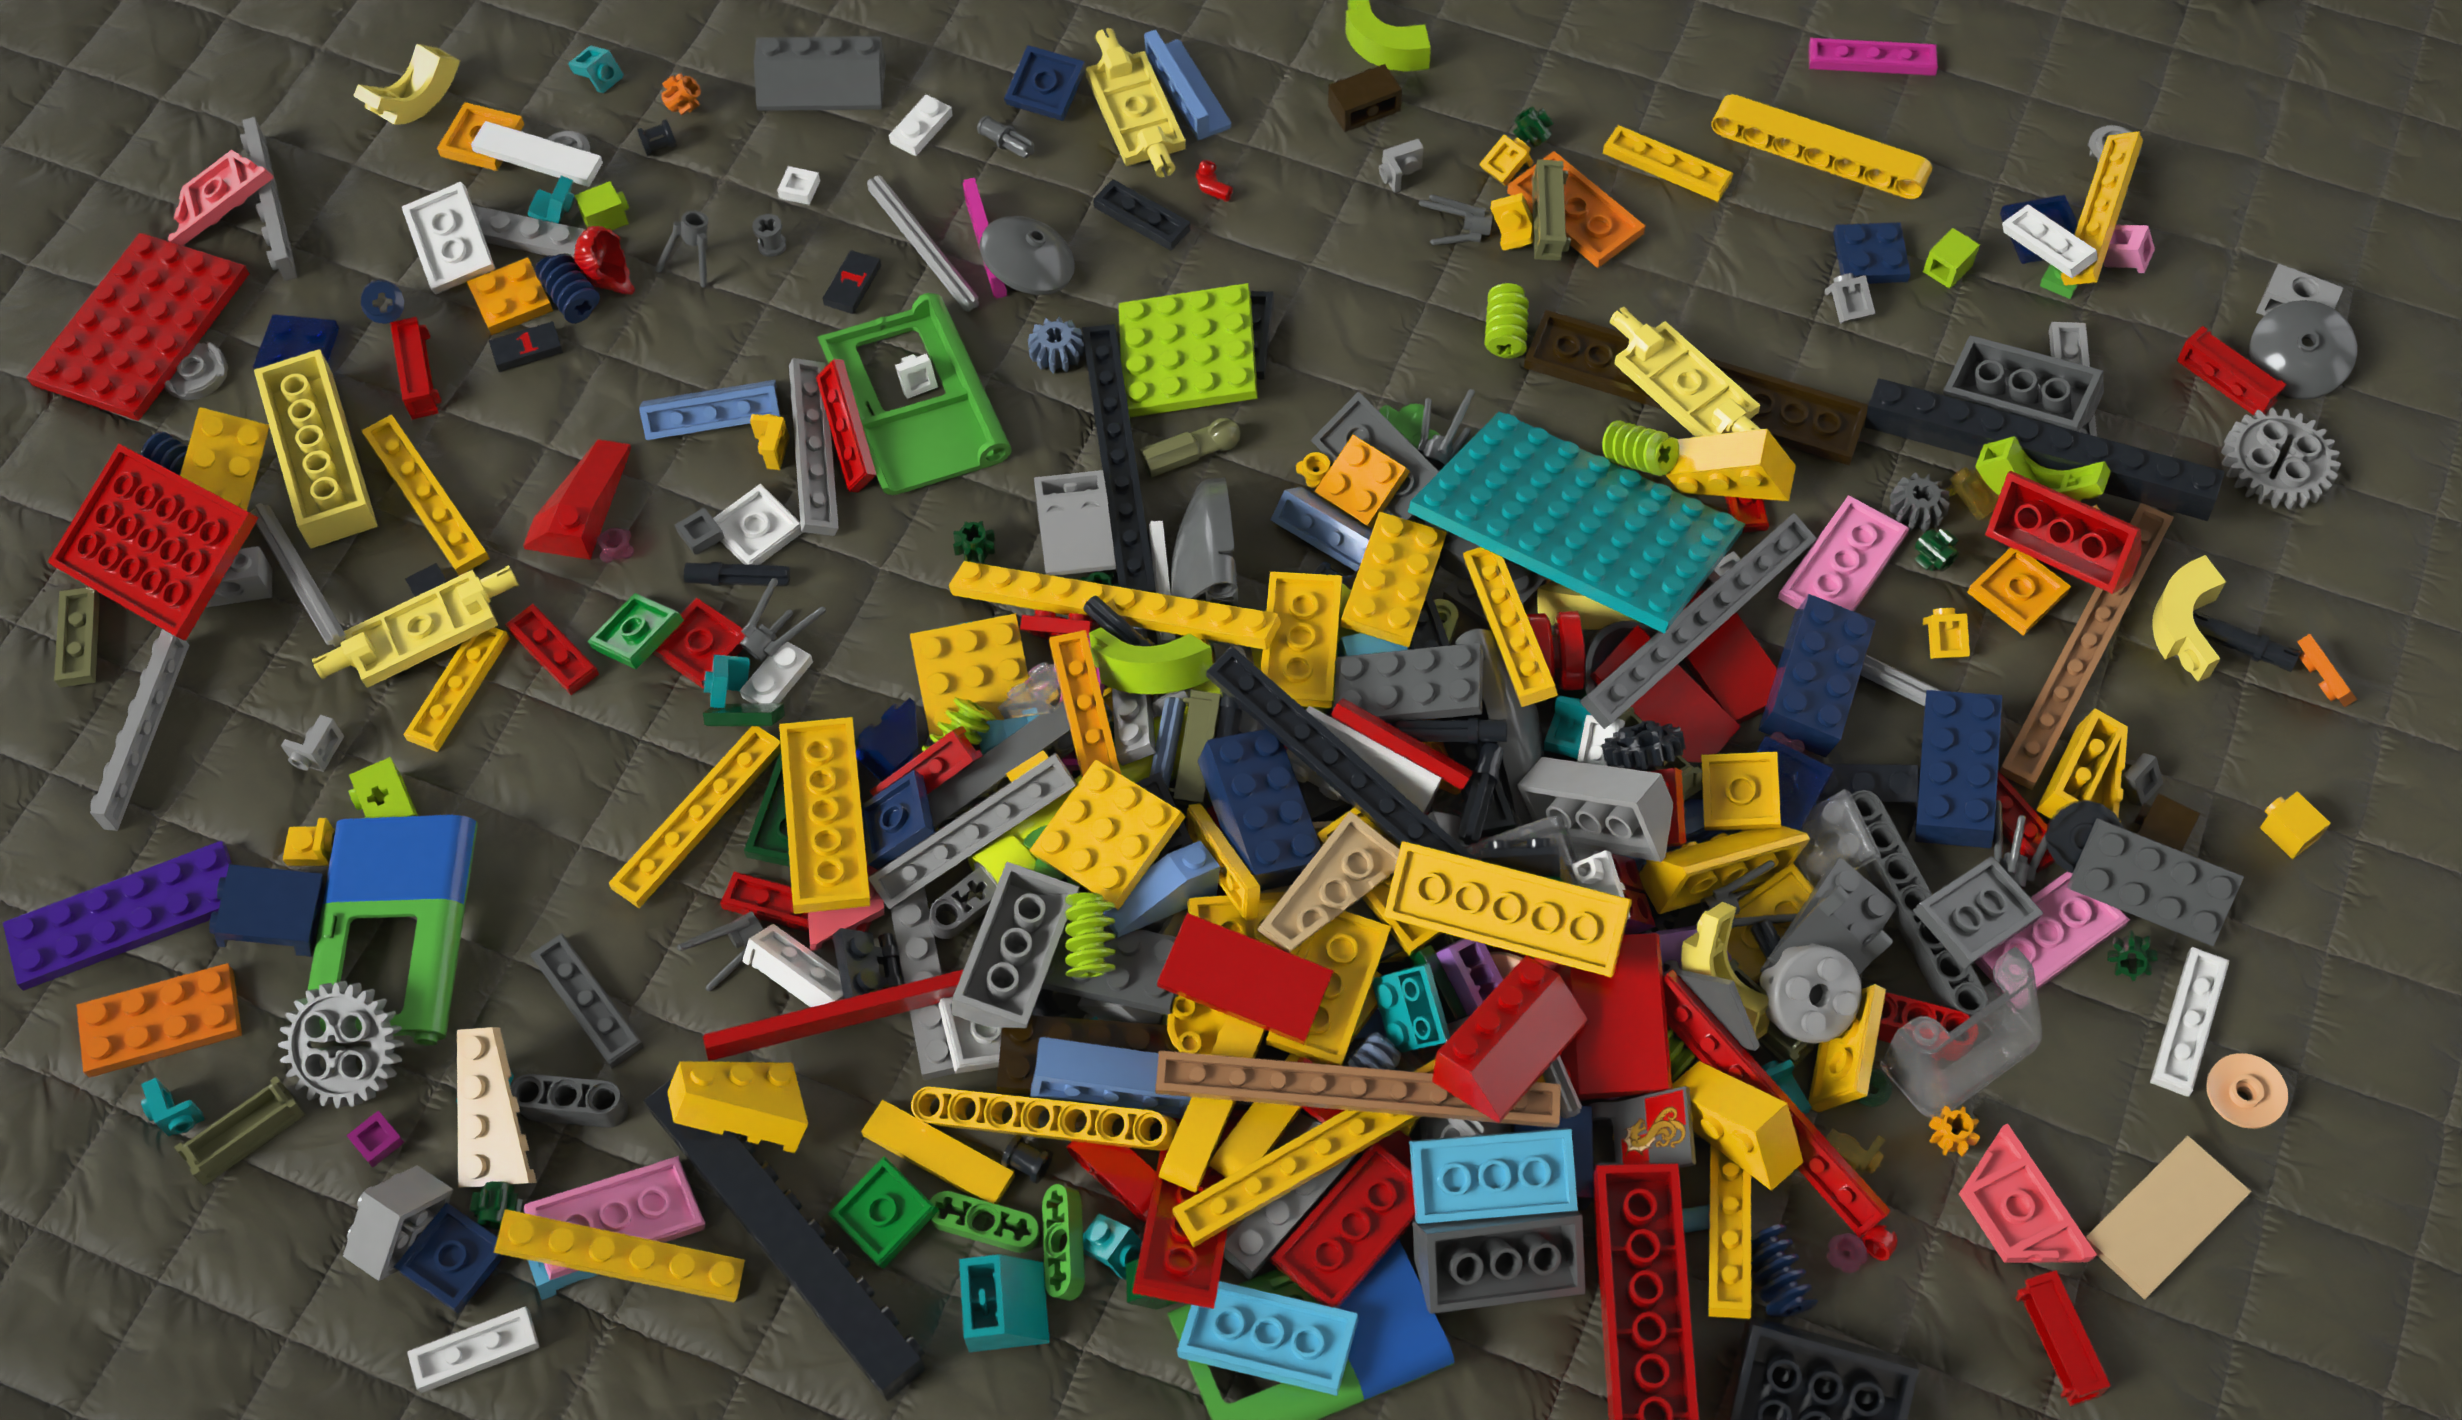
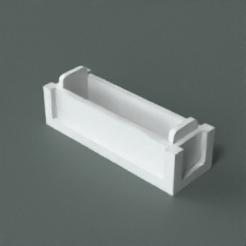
M772 924L748 939L742 961L760 970L809 1007L844 999L839 970L776 925Z

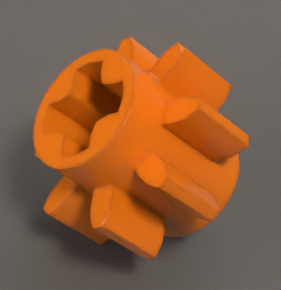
M679 73L675 77L672 75L662 83L667 89L662 93V100L669 110L673 112L679 111L683 115L687 111L691 112L700 106L696 98L701 95V90L698 83L692 77H683L682 73Z

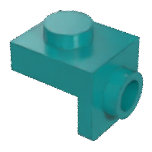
M561 175L552 194L540 189L537 190L528 209V216L559 224L564 212L570 213L575 200V194L571 193L573 180Z
M714 655L712 672L705 671L704 693H710V707L725 708L727 690L740 691L746 684L750 666L749 658Z
M1564 696L1557 697L1555 714L1544 741V751L1578 759L1586 715H1591L1580 703V699Z
M157 1078L141 1084L146 1097L141 1100L145 1115L150 1121L154 1120V1123L168 1137L188 1132L195 1124L205 1120L203 1112L191 1100L175 1106L170 1091Z
M1098 1213L1083 1234L1084 1254L1109 1266L1119 1278L1126 1280V1263L1139 1259L1142 1241L1130 1227Z

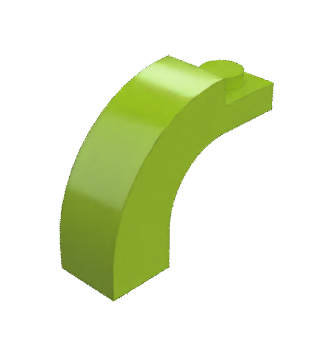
M1348 0L1346 36L1353 49L1360 56L1377 66L1385 64L1388 69L1395 71L1429 69L1431 47L1425 24L1407 27L1391 26L1383 23L1373 14L1369 0Z
M2015 436L1984 444L1975 466L1986 484L1998 495H2000L2007 473L2013 471L2080 502L2081 499H2092L2103 494L2111 472L2105 461L2071 470L2045 468L2032 461L2026 455Z
M1103 628L1089 632L1094 666L1099 668L1101 683L1110 688L1134 694H1165L1193 688L1210 681L1206 677V671L1213 665L1211 646L1192 634H1187L1162 645L1134 646L1124 643Z

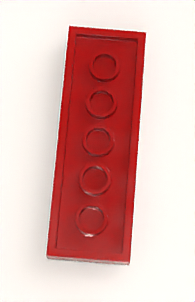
M1232 1110L1214 1155L1247 1110ZM1172 1118L1179 1127L1182 1119ZM1169 1149L1162 1150L1159 1155L1132 1293L1214 1309L1228 1228L1193 1247L1175 1218L1173 1208L1222 1181L1225 1177L1208 1166L1196 1193L1159 1178L1162 1164Z

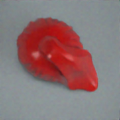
M590 226L584 230L575 244L574 261L587 276L588 281L593 286L601 289L613 290L623 294H633L635 288L629 279L630 271L626 265L624 251L620 246V237L612 232L611 229L604 228L603 226Z

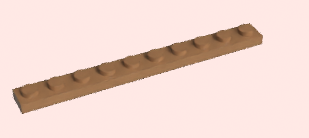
M2140 503L2130 524L2141 529L2142 553L2131 581L2127 586L2114 594L2098 587L2095 588L1999 770L2004 777L2028 789H2033L2174 518L2173 516Z
M1159 1051L1156 1094L1495 1122L1433 1083V1074ZM1535 1082L1500 1123L1558 1128L1560 1124L1561 1084Z

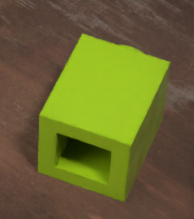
M611 181L574 195L587 228L590 226H603L604 228L615 230L629 224L625 211L630 209L622 191L616 193Z
M1952 228L1929 251L1923 272L1951 289L1973 266L1980 245L1970 237Z

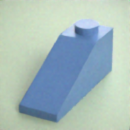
M1201 841L1167 854L1147 870L1119 910L1114 908L1104 912V916L1115 919V923L1109 925L1117 937H1121L1187 909L1189 898L1217 896L1220 865Z

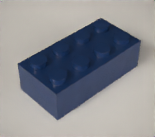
M1808 594L1794 614L1758 731L1826 758L1841 740L1876 620Z
M1926 690L1915 842L1981 848L1992 847L1995 828L2002 695Z
M1267 729L1207 740L1198 759V764L1223 835L1259 883L1260 891L1292 885L1320 850L1321 845L1284 744Z

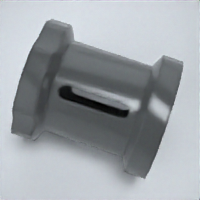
M764 214L757 217L752 227L754 234L759 238V252L766 257L781 255L786 250V239L781 234V220L773 214Z

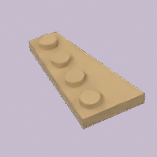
M1349 811L1257 930L1283 951L1290 953L1391 876L1395 871L1400 850Z
M496 1027L457 1030L458 1188L482 1187L485 1183L492 1181L505 1182L511 1185L537 1183L534 1169L529 1168L526 1151H529L526 1135L521 1134L516 1114L520 1112L517 1097H512L508 1079L511 1077L501 1030Z

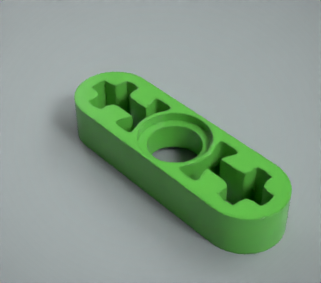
M1055 1184L1046 1191L1042 1202L1045 1288L1052 1297L1072 1301L1081 1294L1085 1283L1082 1201L1080 1193L1076 1189ZM1066 1232L1068 1236L1067 1244L1064 1250L1060 1252V1239Z
M951 1191L939 1192L930 1199V1202L937 1209H944L947 1203H952L954 1212L965 1215V1208H969L965 1215L964 1226H961L962 1220L960 1216L948 1214L946 1219H941L938 1211L931 1219L932 1224L938 1230L1017 1253L1029 1252L1039 1242L1040 1231L1037 1221L1028 1213ZM983 1212L992 1214L995 1217V1223L991 1229L978 1231L973 1227V1220L978 1214ZM1007 1218V1227L1019 1230L1022 1224L1027 1225L1028 1232L1031 1235H1023L1021 1241H1016L1014 1232L1003 1229V1236H998L1003 1226L1002 1219Z

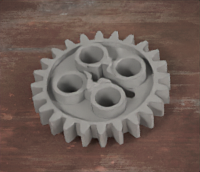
M2270 408L2267 416L2262 411L2257 410L2253 418L2246 414L2241 423L2236 421L2232 430L2229 431L2221 454L2225 455L2222 465L2230 467L2226 476L2238 477L2234 485L2235 488L2246 486L2248 488L2245 494L2246 497L2256 493L2259 495V504H2262L2266 499H2270L2272 507L2276 508L2281 501L2284 502L2288 510H2291L2295 501L2304 508L2309 500L2316 503L2321 495L2325 496L2338 477L2336 472L2341 463L2337 462L2336 459L2340 453L2339 451L2331 450L2335 443L2334 439H2323L2327 431L2326 429L2317 431L2313 429L2315 420H2311L2307 424L2302 422V413H2299L2295 419L2291 418L2288 409L2284 410L2282 416H2278L2274 408ZM2287 437L2292 439V443L2281 463L2280 469L2274 480L2269 478L2270 472L2276 463L2281 448Z
M346 981L336 982L334 985L332 983L319 985V990L312 989L306 991L307 999L302 998L294 1001L298 1011L286 1012L285 1016L292 1022V1025L280 1027V1031L288 1035V1041L278 1043V1047L288 1049L289 1054L281 1058L280 1062L292 1064V1068L287 1072L286 1077H299L295 1089L300 1090L308 1087V1100L320 1097L321 1106L334 1102L335 1108L347 1106L348 1103L350 1106L362 1104L363 1100L375 1098V1090L386 1089L388 1086L384 1078L396 1076L397 1073L390 1067V1064L401 1062L402 1058L394 1054L393 1051L394 1048L403 1046L404 1042L395 1040L393 1034L399 1032L402 1028L401 1026L390 1025L389 1021L396 1015V1012L384 1013L382 1011L387 1000L384 998L373 1001L374 989L362 992L361 983L348 986ZM321 1017L326 1023L325 1033L320 1028ZM356 1018H359L362 1023L361 1033L356 1029ZM336 1040L338 1043L370 1041L372 1046L371 1048L355 1046L347 1049L344 1046L314 1048L311 1047L310 1043L311 1041L325 1043ZM321 1056L326 1061L327 1066L325 1071L322 1069L320 1065ZM357 1056L362 1061V1071H359L356 1066Z

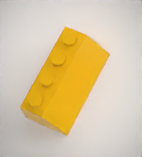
M1782 825L1781 828L1743 829L1739 833L1731 835L1721 833L1709 841L1699 844L1695 841L1689 842L1677 850L1666 852L1662 862L1646 859V865L1639 875L1643 888L1658 914L1700 903L1702 898L1713 895V890L1728 885L1758 866L1772 860L1775 863L1773 868L1731 893L1761 885L1794 862L1810 841V837L1805 832Z

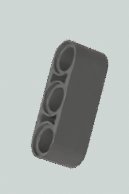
M526 1074L516 1078L510 1086L512 1097H517L519 1113L525 1119L531 1121L611 1128L620 1125L628 1115L626 1100L619 1088L609 1081ZM539 1093L533 1101L524 1103L525 1098L529 1094ZM577 1096L572 1104L561 1106L566 1098ZM615 1100L611 1107L604 1110L599 1109L604 1101Z

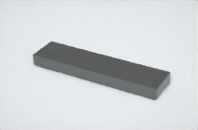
M563 933L530 954L612 1069L644 1047L642 1041Z

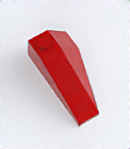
M598 439L535 515L523 544L524 549L591 560L630 454L631 445Z

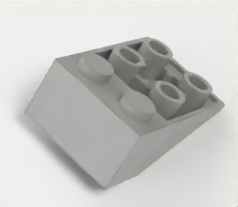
M1103 470L1034 477L1046 575L1064 576L1116 569Z

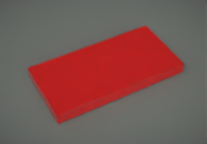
M1705 590L1696 593L1690 600V602L1686 605V607L1689 604H1691L1697 597H1699ZM1735 612L1683 660L1705 692L1740 724L1764 712L1777 668Z
M1637 625L1601 662L1590 677L1599 685L1649 641L1651 637ZM1678 664L1631 706L1634 708V714L1642 721H1655V723H1660V726L1670 723L1673 727H1680L1681 731H1683L1686 746L1681 756L1687 762H1702L1701 755L1717 754L1741 727Z
M1187 913L1159 976L1157 987L1304 1045L1334 970Z
M1378 1142L1371 1145L1271 1257V1263L1320 1305L1338 1309L1415 1220L1412 1170Z

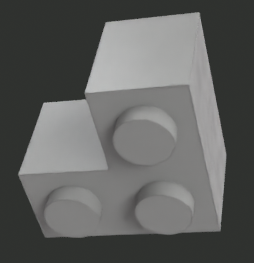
M418 1165L402 1173H397L374 1187L367 1188L358 1199V1211L354 1223L347 1233L348 1242L343 1257L378 1281L397 1272L394 1268L396 1263L414 1243L416 1235L423 1232L446 1202L449 1203L453 1189Z

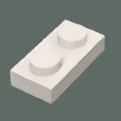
M925 95L889 134L890 144L917 156L953 116L951 106Z
M786 642L772 657L768 656L740 689L742 698L752 704L780 703L813 663L812 656L795 645Z

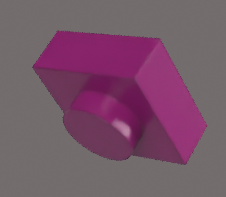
M379 1110L346 1135L372 1167H375L405 1143Z

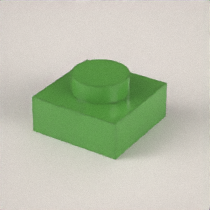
M2050 264L2042 278L2040 287L2071 299L2078 284L2064 285L2061 278L2062 272Z

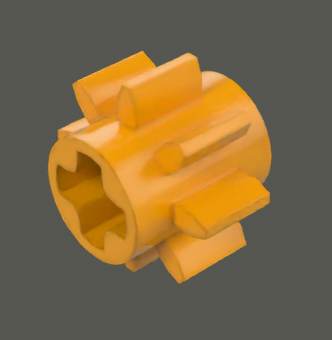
M1946 1105L1940 1113L1941 1118L1933 1116L1929 1123L1932 1129L1937 1130L1929 1141L1930 1143H1937L1943 1149V1155L1945 1156L1949 1152L1958 1151L1959 1155L1963 1157L1968 1151V1144L1975 1146L1980 1139L1978 1134L1972 1132L1979 1123V1120L1971 1119L1965 1113L1966 1107L1951 1111ZM1952 1128H1955L1957 1130L1956 1134H1953L1951 1132Z

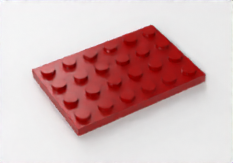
M139 233L26 378L32 386L139 421L164 389L166 381H170L176 373L179 363L191 353L250 273L245 265Z
M118 444L47 563L170 634L186 641L245 540L251 533L258 517L131 449Z

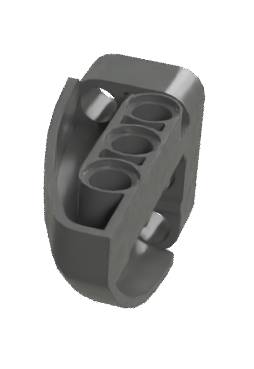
M1225 477L1204 480L1194 492L1176 538L1172 559L1170 593L1171 596L1239 607L1236 562L1233 558L1235 548L1232 518ZM1175 634V636H1176L1177 638H1180V637H1183V636H1184V635Z
M1473 629L1462 634L1456 640L1455 645L1481 643L1483 648L1482 714L1476 715L1479 720L1482 717H1488L1489 720L1507 719V742L1486 743L1497 744L1504 750L1499 768V780L1516 823L1513 832L1517 838L1537 830L1517 784L1541 757H1545L1536 703L1521 707L1493 632L1485 629Z

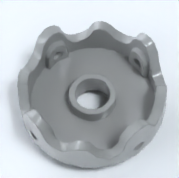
M1815 943L1799 947H1789L1783 951L1779 961L1774 966L1764 970L1760 976V985L1768 995L1769 1005L1765 1011L1766 1016L1787 1037L1814 1044L1828 1042L1845 1032L1855 1020L1859 1011L1862 990L1858 971L1843 953L1831 947ZM1820 984L1823 995L1821 1000L1813 1005L1809 994L1815 985Z

